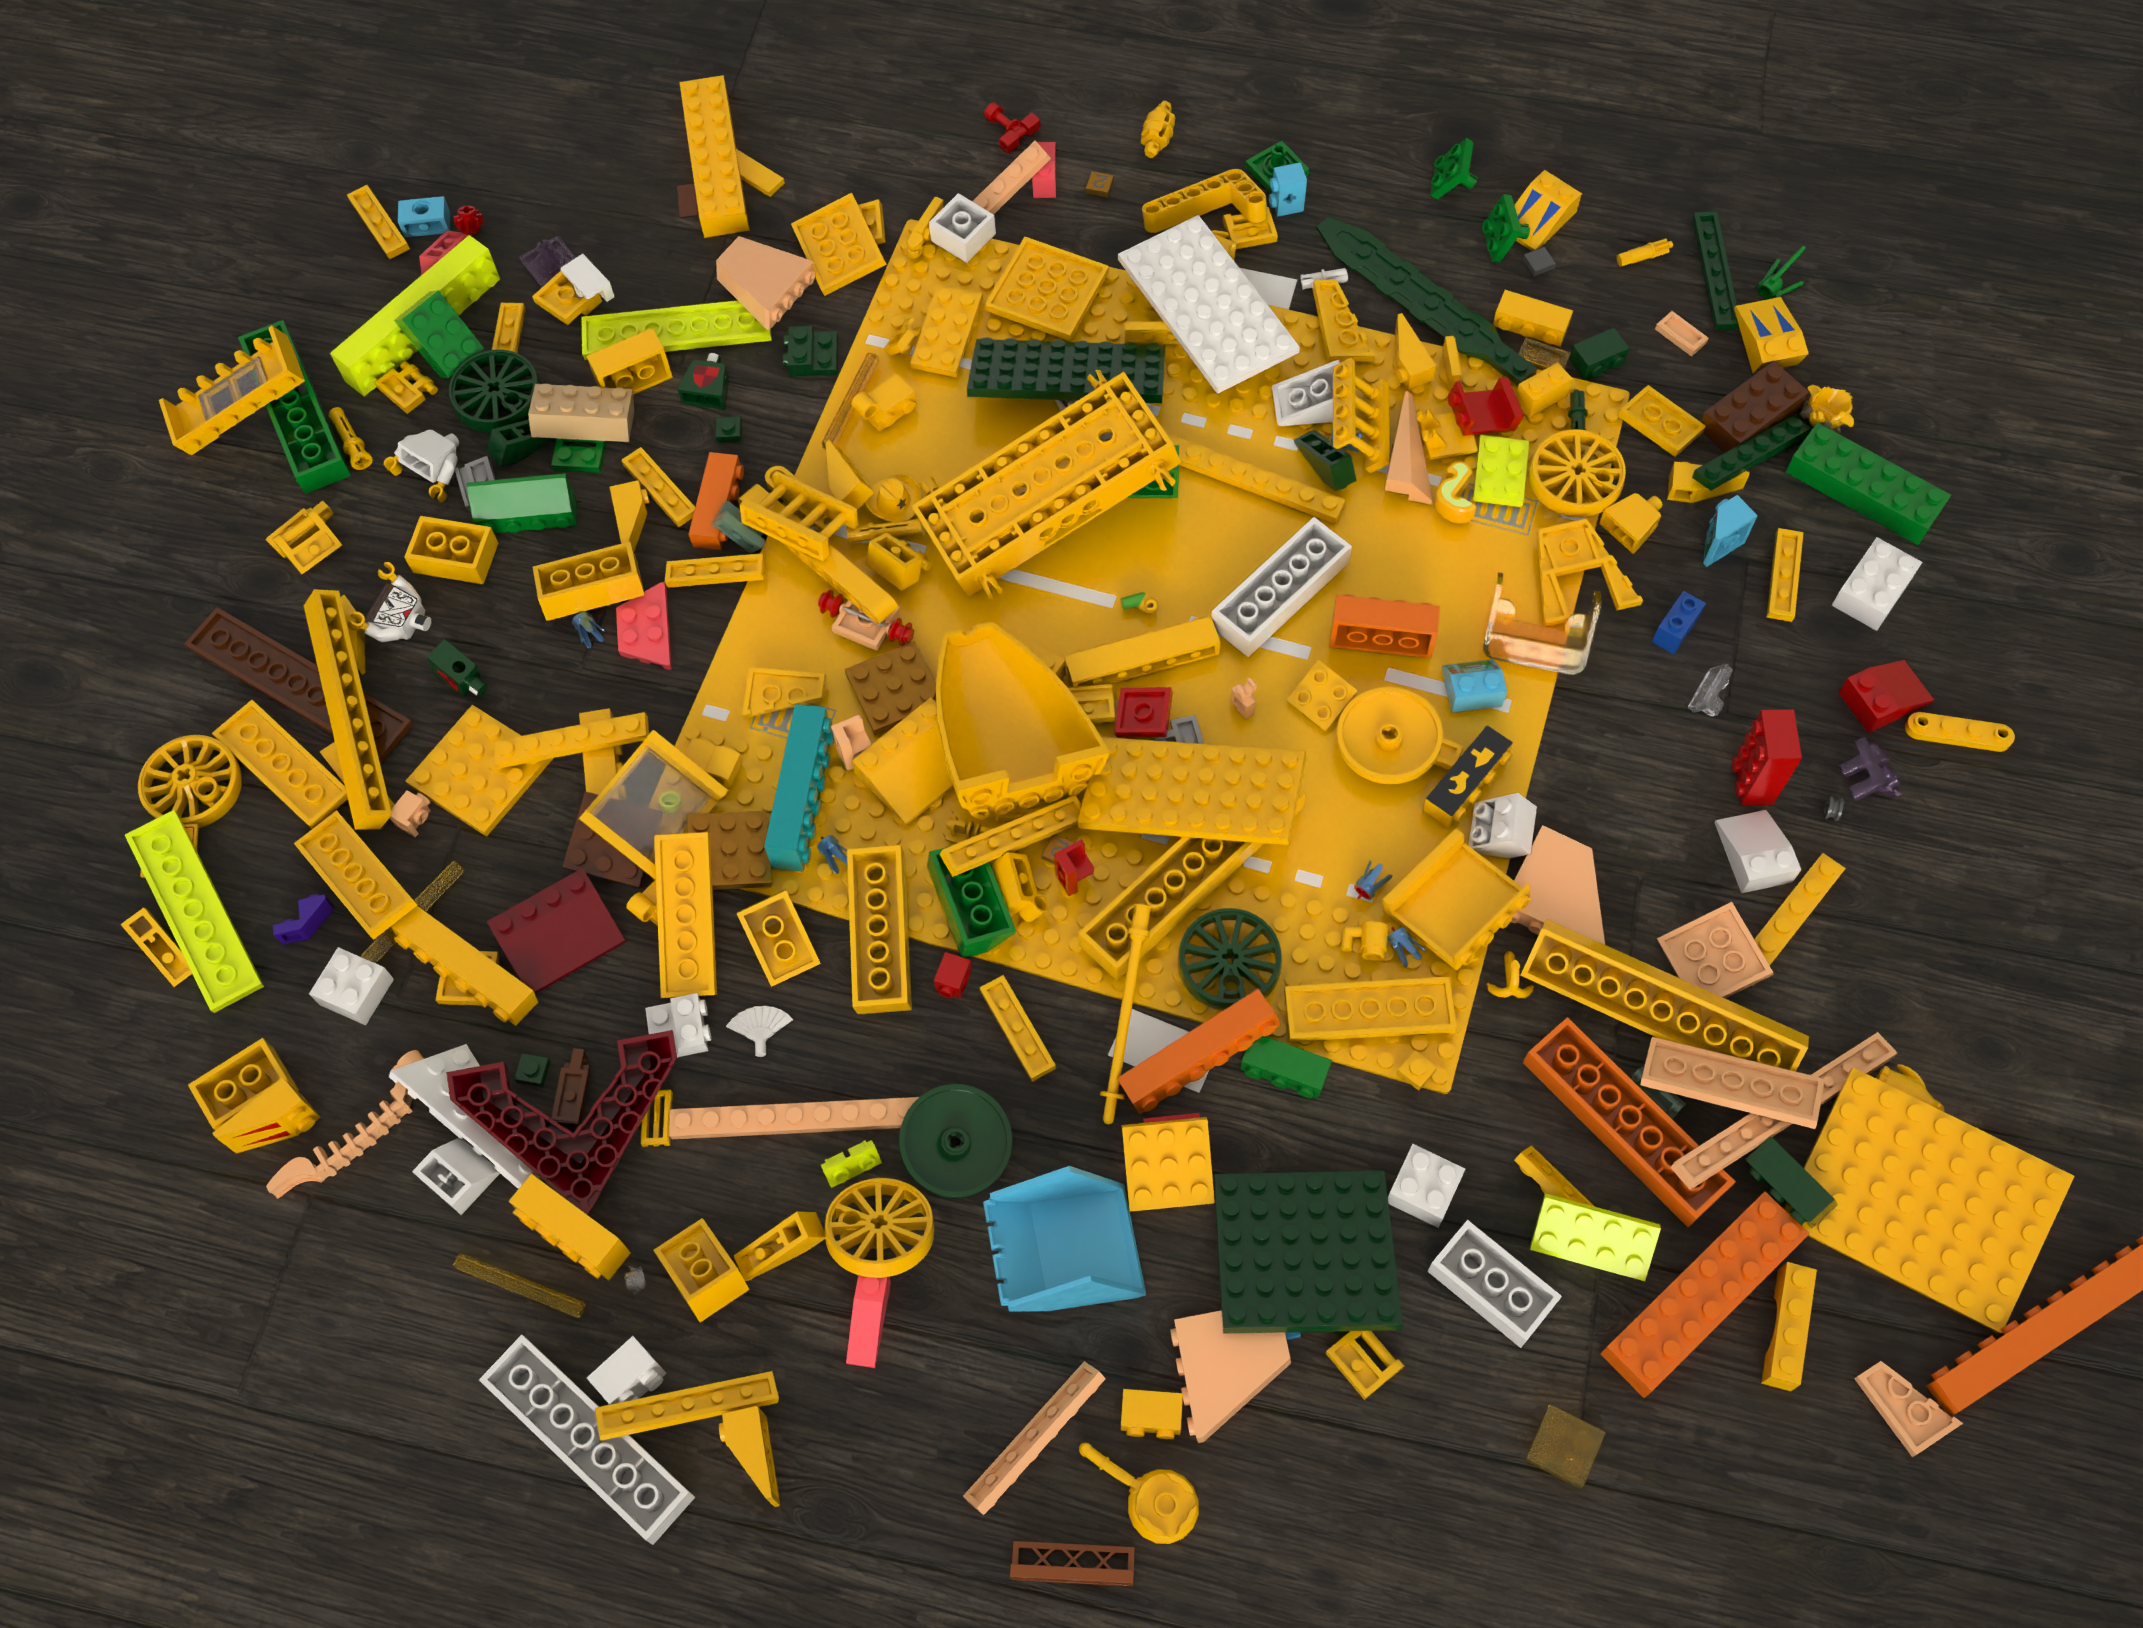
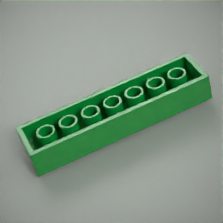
M284 320L242 335L238 339L243 351L252 356L258 352L254 347L253 340L261 338L269 344L272 343L273 340L268 328L274 326L288 336L293 346L305 382L279 399L266 404V408L295 479L306 495L348 478L351 474L295 341ZM254 369L252 373L259 387L261 383L259 381L256 369Z

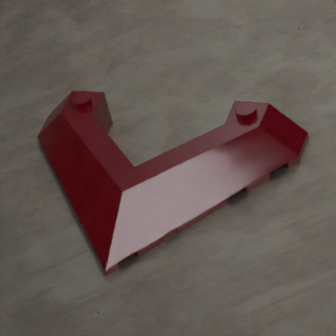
M673 1030L617 1040L621 1068L574 1133L511 1091L509 1071L504 1062L446 1072L450 1100L557 1193L589 1215L677 1060Z

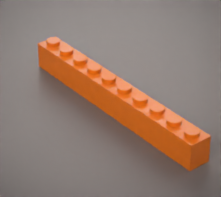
M2143 1236L2136 1240L2139 1244L2138 1247L2132 1250L2128 1245L2114 1254L2117 1260L2112 1264L2105 1260L2091 1269L2095 1275L2089 1279L2083 1275L2070 1283L2069 1286L2072 1290L2064 1294L2060 1290L2046 1300L2049 1305L2041 1309L2037 1305L2023 1315L2027 1320L2021 1324L2014 1320L2000 1329L2004 1335L1998 1339L1991 1335L1977 1344L1981 1349L1977 1353L1972 1354L1968 1350L1957 1357L1955 1362L1958 1365L1951 1370L1944 1366L1933 1373L1931 1376L1934 1381L1926 1385V1387L1945 1413L1952 1416L2141 1292L2143 1290Z

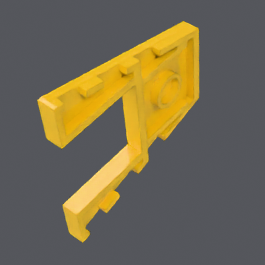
M1587 518L1538 530L1537 542L1544 627L1569 622L1570 614L1556 578L1561 575L1601 567L1616 610L1642 604V597L1635 593L1631 587L1633 584L1619 570L1615 558L1605 550L1603 541Z

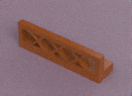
M1013 1541L1010 1578L1015 1581L1133 1587L1135 1547ZM1019 1549H1032L1040 1559L1034 1565L1019 1564ZM1038 1550L1049 1551L1042 1556V1554ZM1054 1551H1063L1070 1561L1064 1567L1051 1566L1046 1559ZM1068 1551L1079 1553L1072 1557ZM1085 1552H1093L1100 1560V1563L1095 1568H1082L1076 1560ZM1099 1553H1110V1554H1108V1555L1103 1559ZM1115 1554H1128V1570L1112 1569L1107 1564V1561Z

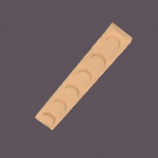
M1084 1361L963 1497L983 1515L993 1507L999 1497L1017 1480L1025 1468L1037 1458L1042 1449L1058 1434L1067 1421L1077 1413L1084 1402L1097 1391L1098 1387L1106 1379L1100 1371Z

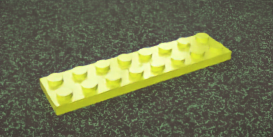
M739 301L582 317V355L584 360H588L586 356L595 351L602 350L651 328L655 331L665 352L772 341L771 329L764 328Z
M173 810L125 834L210 1011L216 1013L263 988L264 985L178 813Z

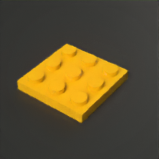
M1207 1117L1122 1125L1129 1211L1215 1203Z

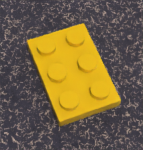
M1649 385L1626 403L1617 414L1618 417L1674 457L1698 438L1706 428V425Z

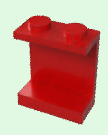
M1508 377L1499 378L1493 390L1464 392L1461 382L1456 381L1448 394V404L1452 407L1456 424L1460 427L1463 436L1515 431L1524 417Z

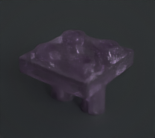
M1866 737L1855 741L1860 754L1839 763L1840 768H1843L1841 771L1846 778L1864 769H1868L1871 777L1849 786L1850 791H1853L1852 795L1855 800L1859 801L1877 791L1884 793L1890 799L1901 795L1898 789L1901 782L1894 771H1890L1887 765L1890 759L1884 748L1880 749L1876 742L1872 743Z

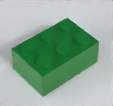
M439 290L430 291L394 320L440 378H450L464 361L484 350V347Z

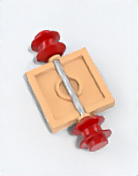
M828 590L826 593H822L819 598L818 606L822 614L827 610L830 611V617L832 618L839 614L832 626L833 633L878 651L887 634L890 642L898 639L900 646L910 643L914 636L912 623L909 622L904 626L902 625V619L898 618L896 620L901 612L900 606L878 625L849 600L844 604L842 594L834 597L833 591Z

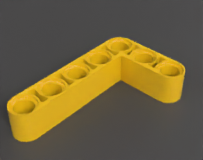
M1231 169L1147 202L1142 206L1144 227L1147 232L1157 233L1230 203L1248 221L1252 223L1263 222L1268 216L1266 195L1244 171Z

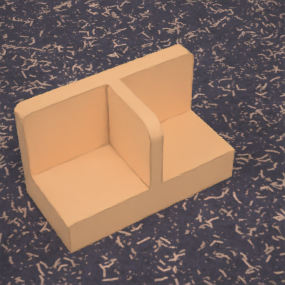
M860 715L831 726L837 752L847 771L853 769L852 760L854 756L871 746Z

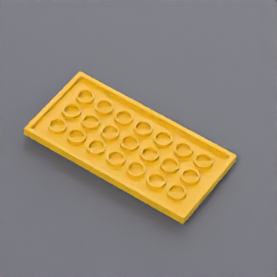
M1101 737L1110 753L1101 772L1098 775L1093 774L1088 780V786L1077 822L1079 829L1289 845L1306 761L1305 751Z

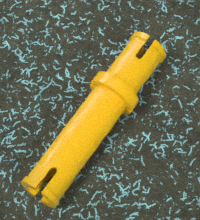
M919 518L874 525L873 522H870L866 526H859L855 529L846 527L848 544L871 541L886 532L893 537L922 534Z

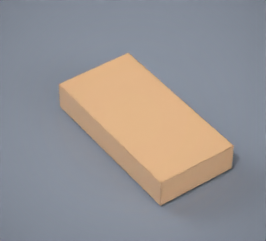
M1673 311L1659 321L1655 327V330L1691 357L1709 339Z

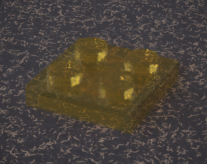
M1549 1404L1525 1461L1582 1489L1606 1432Z

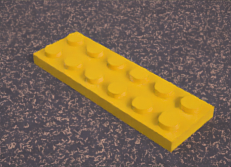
M253 700L249 701L212 732L217 740L225 744L241 763L311 829L325 820L348 800L345 786Z
M337 810L294 843L373 940L417 906L415 901Z
M710 833L654 835L661 998L680 997L698 993V996L717 995Z
M1450 976L1285 986L1284 988L1289 1042L1456 1032L1457 1029Z

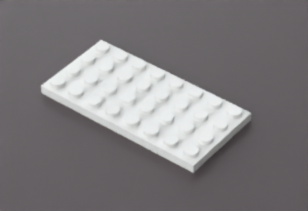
M1199 215L1118 254V261L1217 394L1299 353V345Z

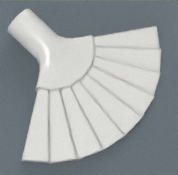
M764 1005L754 1006L738 1013L726 1027L755 1042V1056L764 1057L766 1056L767 1039L793 1021V1019L781 1009Z

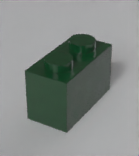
M1612 328L1574 344L1569 361L1582 379L1586 380L1591 377H1598L1609 369H1616L1622 366L1626 361L1629 347L1616 329Z

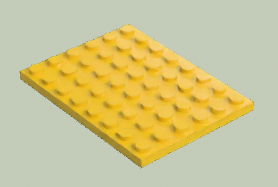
M1851 1068L1803 1167L1836 1200L1837 1206L1813 1228L1806 1222L1802 1227L1810 1233L1809 1237L1994 1332L2002 1334L2000 1329L2005 1327L2073 1181L2074 1175L1860 1070ZM1786 1203L1783 1209L1789 1213L1792 1208Z

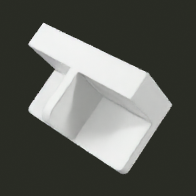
M584 254L561 267L562 273L573 284L579 297L584 296L586 299H590L599 293L606 302L614 298L610 282Z

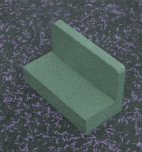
M729 501L723 503L712 525L749 553L761 549L766 541L762 538L763 533L741 523L740 509Z

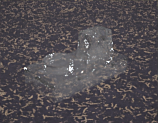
M1727 663L1710 668L1689 703L1688 708L1693 713L1704 711L1711 717L1719 715L1724 703L1718 697V694L1728 685V679L1733 669Z

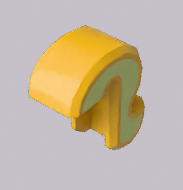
M1462 461L1453 462L1447 468L1445 479L1437 487L1434 501L1437 512L1445 519L1454 523L1469 522L1474 518L1477 508L1475 504L1460 497L1469 485V477L1472 474L1471 467Z

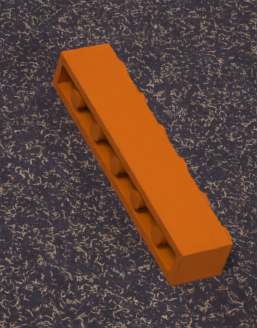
M1257 989L1122 1074L1117 1079L1139 1114L1144 1111H1150L1161 1100L1179 1093L1182 1087L1191 1081L1201 1079L1213 1067L1225 1064L1232 1055L1239 1051L1247 1050L1254 1041L1262 1036L1272 1034L1276 1027L1281 1024L1272 1007L1260 990Z

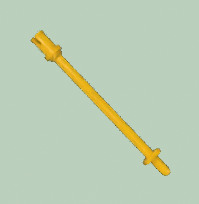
M1134 904L1131 928H1128L1127 934H1130L1132 942L1107 1092H1100V1096H1106L1103 1121L1107 1125L1112 1124L1114 1121L1117 1098H1125L1123 1094H1118L1120 1083L1117 1078L1122 1073L1142 943L1150 934V931H1147L1152 907L1143 904Z

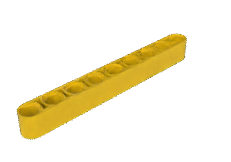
M755 484L738 498V503L740 504L745 499L759 504L769 493L759 484ZM777 500L768 509L775 513H780L785 506ZM794 514L788 518L796 523L802 521ZM781 542L876 624L879 625L898 608L895 600L829 543V556L824 561H821Z

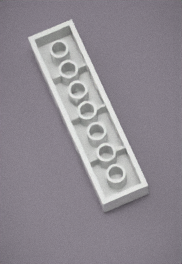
M523 1335L479 1379L560 1459L652 1545L695 1498L630 1435L600 1441L595 1417V1408L599 1406Z

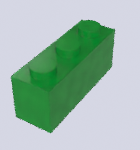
M1262 1036L1254 1041L1245 1051L1240 1070L1244 1071L1245 1075L1250 1078H1263L1271 1081V1084L1281 1089L1288 1087L1296 1090L1299 1095L1305 1098L1312 1099L1315 1097L1319 1099L1332 1060Z

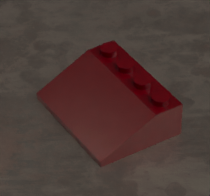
M583 868L487 921L521 982L531 988L535 994L626 943Z

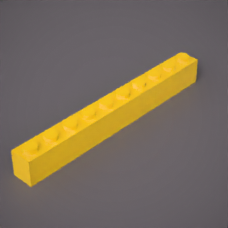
M314 589L304 604V610L355 830L381 829L391 817L392 812L340 593L335 590Z

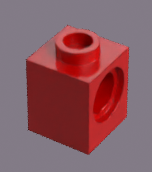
M945 952L934 978L935 990L943 997L953 998L954 996L961 999L972 972L971 960Z

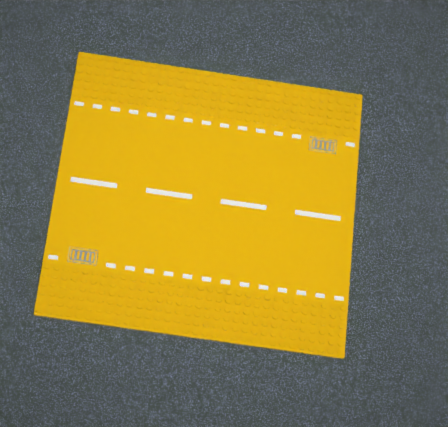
M910 219L906 222L794 476L804 484L835 498L829 489L826 442L830 440L846 453L870 487L888 476L906 474L911 476L918 485L922 480L928 488H930L927 477L931 476L940 488L1060 412L1055 400L967 397V385L976 339L992 338L993 340H1005L1013 338L1023 341L1038 339L1040 341L1062 340L1064 342L1086 341L1088 343L1107 341L1114 344H1124L1125 322H1157L1163 320L1127 271L1109 267V273L1071 341L985 311V303L1019 245L991 238L966 263L930 239L926 240L922 245L923 252L920 257L910 259L907 255V239H909L910 234L918 223L917 220ZM937 284L983 292V300L957 378L911 368L910 362L920 334L912 338L909 349L903 354L898 353L889 356L884 351L886 344L895 332L900 331L905 320L915 319L911 324L913 330L920 326L923 327ZM1268 305L1299 345V353L1217 394L1181 344H1159L1166 345L1162 403H1146V405L1166 433L1346 499L1345 506L1336 524L1179 465L1178 498L1123 499L996 579L1002 588V593L999 595L991 587L994 599H989L983 588L969 597L966 595L922 522V534L899 536L896 538L905 540L916 552L921 551L925 554L927 559L932 562V567L928 571L921 567L919 581L902 591L866 566L870 540L848 544L846 531L848 526L844 524L828 538V543L885 590L895 600L897 605L900 606L901 612L896 620L898 618L902 619V625L904 626L909 622L912 623L914 636L911 642H916L935 682L937 679L938 659L945 632L954 629L970 632L971 628L977 624L994 622L996 625H1002L1064 659V656L1074 651H1086L1100 644L1108 645L1118 642L1122 638H1133L1148 631L1166 629L1173 624L1181 625L1191 622L1195 618L1210 617L1212 611L1313 517L1352 546L1349 563L1249 657L1217 633L1220 639L1219 655L1112 684L1115 722L1093 723L1101 737L1116 738L1114 729L1121 688L1171 687L1173 696L1168 730H1171L1170 720L1196 715L1204 744L1302 750L1306 752V761L1300 786L1306 792L1304 807L1294 817L1289 845L1264 843L1140 959L1133 1004L1202 1024L1222 1012V1010L1208 1007L1199 1002L1184 986L1178 970L1179 947L1187 929L1202 915L1224 908L1245 910L1257 915L1272 928L1278 938L1282 953V968L1279 980L1270 995L1265 998L1276 1013L1281 1025L1276 1027V1030L1266 1037L1328 1058L1332 1062L1407 1084L1409 1083L1399 1076L1397 1071L1416 1050L1437 1067L1435 1073L1422 1088L1442 1094L1450 1092L1488 945L1486 947L1481 946L1475 952L1473 960L1466 966L1463 964L1456 971L1409 933L1410 937L1425 948L1426 951L1412 942L1421 954L1422 958L1418 960L1402 946L1408 962V966L1404 967L1396 950L1388 941L1389 935L1393 933L1391 928L1394 927L1397 930L1402 928V926L1383 912L1382 899L1456 828L1464 834V843L1469 844L1474 804L1469 802L1465 807L1467 811L1458 823L1454 821L1449 828L1423 811V806L1427 796L1449 770L1433 764L1420 777L1400 784H1382L1365 779L1355 773L1345 763L1339 752L1337 726L1341 713L1328 730L1324 731L1289 703L1287 699L1318 660L1358 690L1354 698L1365 691L1379 687H1397L1412 691L1428 701L1437 712L1442 724L1443 738L1464 746L1460 757L1487 725L1513 742L1510 753L1513 754L1505 767L1501 765L1496 770L1497 775L1490 785H1483L1480 789L1482 793L1476 802L1519 793L1526 798L1584 574L1583 570L1556 577L1570 614L1569 622L1544 627L1537 533L1542 528L1586 518L1595 530L1599 514L1588 517H1571L1557 513L1545 506L1536 497L1529 482L1530 464L1537 448L1545 439L1555 433L1571 430V418L1568 417L1570 394L1577 389L1585 393V409L1588 411V415L1585 417L1586 431L1597 433L1617 446L1623 420L1617 414L1628 403L1630 395L1628 391L1573 378L1567 397L1530 418L1523 412L1524 417L1515 431L1474 435L1477 448L1480 435L1529 441L1522 507L1472 501L1478 452L1430 460L1420 426L1419 431L1433 498L1432 504L1408 500L1409 494L1385 490L1390 464L1370 473L1365 470L1363 452H1354L1342 447L1341 449L1352 456L1357 481L1349 484L1344 489L1335 491L1321 480L1294 444V439L1312 430H1316L1324 437L1326 435L1331 436L1333 422L1279 426L1277 424L1272 385L1331 363L1327 361L1318 316ZM1358 326L1360 331L1365 333L1368 339L1367 344L1370 349H1373L1376 357L1374 362H1355V375L1369 385L1381 379L1389 383L1391 462L1405 391L1413 395L1416 414L1422 410L1424 415L1427 409L1433 415L1453 412L1452 407L1448 404V394L1451 390H1449L1442 353L1443 346L1421 341L1436 364L1434 380L1407 390L1405 385L1400 383L1396 376L1395 335ZM1458 351L1462 373L1460 382L1464 392L1493 390L1498 379L1505 377L1484 360L1461 354ZM1537 369L1536 374H1538L1539 372H1541V371H1543V370ZM895 374H898L915 391L917 406L910 413L904 414L891 426L885 427L879 432L852 407L851 402L858 393L866 392L868 394ZM1510 381L1516 395L1518 386ZM1355 387V395L1364 400V393ZM1355 407V415L1364 421V413ZM1356 430V433L1362 434V438L1360 439L1364 441V433L1360 430ZM1573 443L1564 444L1573 456ZM1580 444L1581 459H1583L1590 446ZM1551 448L1548 450L1554 453L1555 455L1561 457L1555 448ZM1597 450L1590 461L1604 456V454ZM1062 460L1058 464V468H1066L1070 461ZM1543 460L1538 461V465H1551ZM1457 461L1467 463L1472 469V474L1469 477L1470 483L1460 495V497L1475 504L1477 507L1474 518L1467 523H1454L1445 519L1437 512L1434 506L1438 485L1445 479L1446 471L1450 464ZM1609 463L1600 468H1611L1612 464ZM1556 476L1539 477L1541 481L1544 482ZM1559 485L1549 491L1557 496L1564 486ZM1019 487L1015 491V495L1026 492L1027 488ZM920 488V490H921V499H923V498L926 497V495H925V493L923 492V490ZM1569 491L1563 500L1575 503V493ZM1582 491V503H1592L1587 493ZM782 502L785 507L788 505L786 502ZM866 503L857 510V527L866 526L870 522H873V525L889 523V521H884L873 515ZM796 511L793 513V514L796 515L800 520H803V519H804V518H803L799 513H797ZM915 514V515H914L911 519H909V520L917 519V518H918L917 514ZM984 514L975 515L972 522L978 523L979 519L984 517ZM813 525L810 526L813 531L820 533ZM767 536L760 554L763 553L766 559L764 580L747 581L674 747L685 754L692 738L700 739L705 737L712 740L716 746L724 747L725 745H730L736 748L741 754L743 762L731 788H726L728 790L709 813L767 811V824L769 827L794 707L743 718L742 711L749 667L825 673L826 682L823 701L806 705L826 707L828 718H832V726L860 715L864 730L872 745L889 730L874 735L845 674V669L896 649L900 645L898 639L890 642L887 634L878 651L833 633L832 626L839 614L834 618L830 617V611L828 610L822 614L818 601L822 593H826L828 590L833 591L834 597L841 593L779 540ZM1144 592L1156 599L1158 603L1157 610L1153 613H1146L1137 607L1123 610L1121 598ZM1349 594L1361 598L1376 597L1381 600H1403L1407 603H1430L1440 606L1438 634L1432 657L1423 658L1329 647L1336 595L1343 596ZM843 596L844 604H846L848 599ZM1493 659L1503 671L1507 688L1503 706L1451 712L1442 665ZM1066 674L1062 682L1070 688L1071 686ZM1250 677L1257 685V689L1252 693L1256 702L1254 714L1245 719L1230 701L1231 689L1239 683L1244 686ZM1123 737V738H1122V739H1137V740H1152V741H1154V740H1153V737ZM834 741L833 745H829L830 765L829 768L824 769L823 776L826 778L825 789L819 793L818 799L821 800L819 815H815L814 818L816 833L814 839H810L809 842L811 857L809 863H805L804 871L774 869L771 866V887L739 889L767 897L786 889L794 905L849 920L848 866L833 854L839 873L835 874L833 869H830L825 856L817 849L819 842L822 840L821 837L825 838L833 835L845 849L901 845L905 854L909 938L959 952L927 868L930 851L957 844L945 840L948 832V819H952L958 802L954 787L905 826L855 775L854 768L846 770ZM667 765L648 805V808L663 812L657 835L675 834L686 820L687 814H691L705 797ZM1086 788L1076 795L1081 805ZM667 791H674L680 796L681 807L675 814L664 813L660 807L659 798ZM1068 795V796H1066L1065 798H1063V799H1061V800H1059V801H1062V800H1064V799H1067V798H1069V797H1071V796ZM1078 825L1057 833L1056 835L1074 843L1082 839L1085 843V854L1094 866V873L1078 881V892L1071 896L1067 895L1057 879L1055 865L1042 859V853L1052 836L1011 852L1027 855L1037 892L1047 900L1048 911L1032 922L1025 921L1018 911L1011 916L1016 933L990 951L972 957L1122 1000L1126 973L1116 981L1079 946L1078 932L1182 837L1079 829ZM655 842L649 859L651 862L655 858ZM1480 854L1503 873H1507L1510 858ZM1369 861H1371L1368 872L1378 864H1382L1383 868L1373 885L1387 875H1392V878L1375 892V896L1371 900H1367L1362 896L1360 899H1357L1359 894L1355 891L1354 886L1359 878L1363 876ZM1222 920L1228 942L1231 944L1236 921ZM1372 921L1385 923L1389 926L1387 951L1384 953L1383 960L1370 961L1362 957L1361 937H1353L1352 951L1341 950L1344 927L1361 926L1365 922ZM1243 922L1241 925L1237 945L1248 934H1250L1255 929V927ZM1214 923L1203 927L1206 932L1221 944ZM1261 934L1247 949L1268 944L1269 941ZM1194 935L1188 943L1211 949L1197 935ZM1267 953L1252 958L1275 964L1274 953ZM1185 954L1186 965L1207 960L1204 957ZM1228 958V964H1233L1232 959ZM1249 969L1264 983H1267L1272 975L1269 972ZM1203 970L1192 973L1190 976L1198 984L1212 970ZM1221 976L1210 983L1204 991L1218 996V984ZM1450 976L1457 1025L1456 1032L1289 1042L1285 986ZM1242 977L1246 996L1257 990L1253 984ZM1234 982L1224 984L1225 989L1229 991H1234L1238 987Z

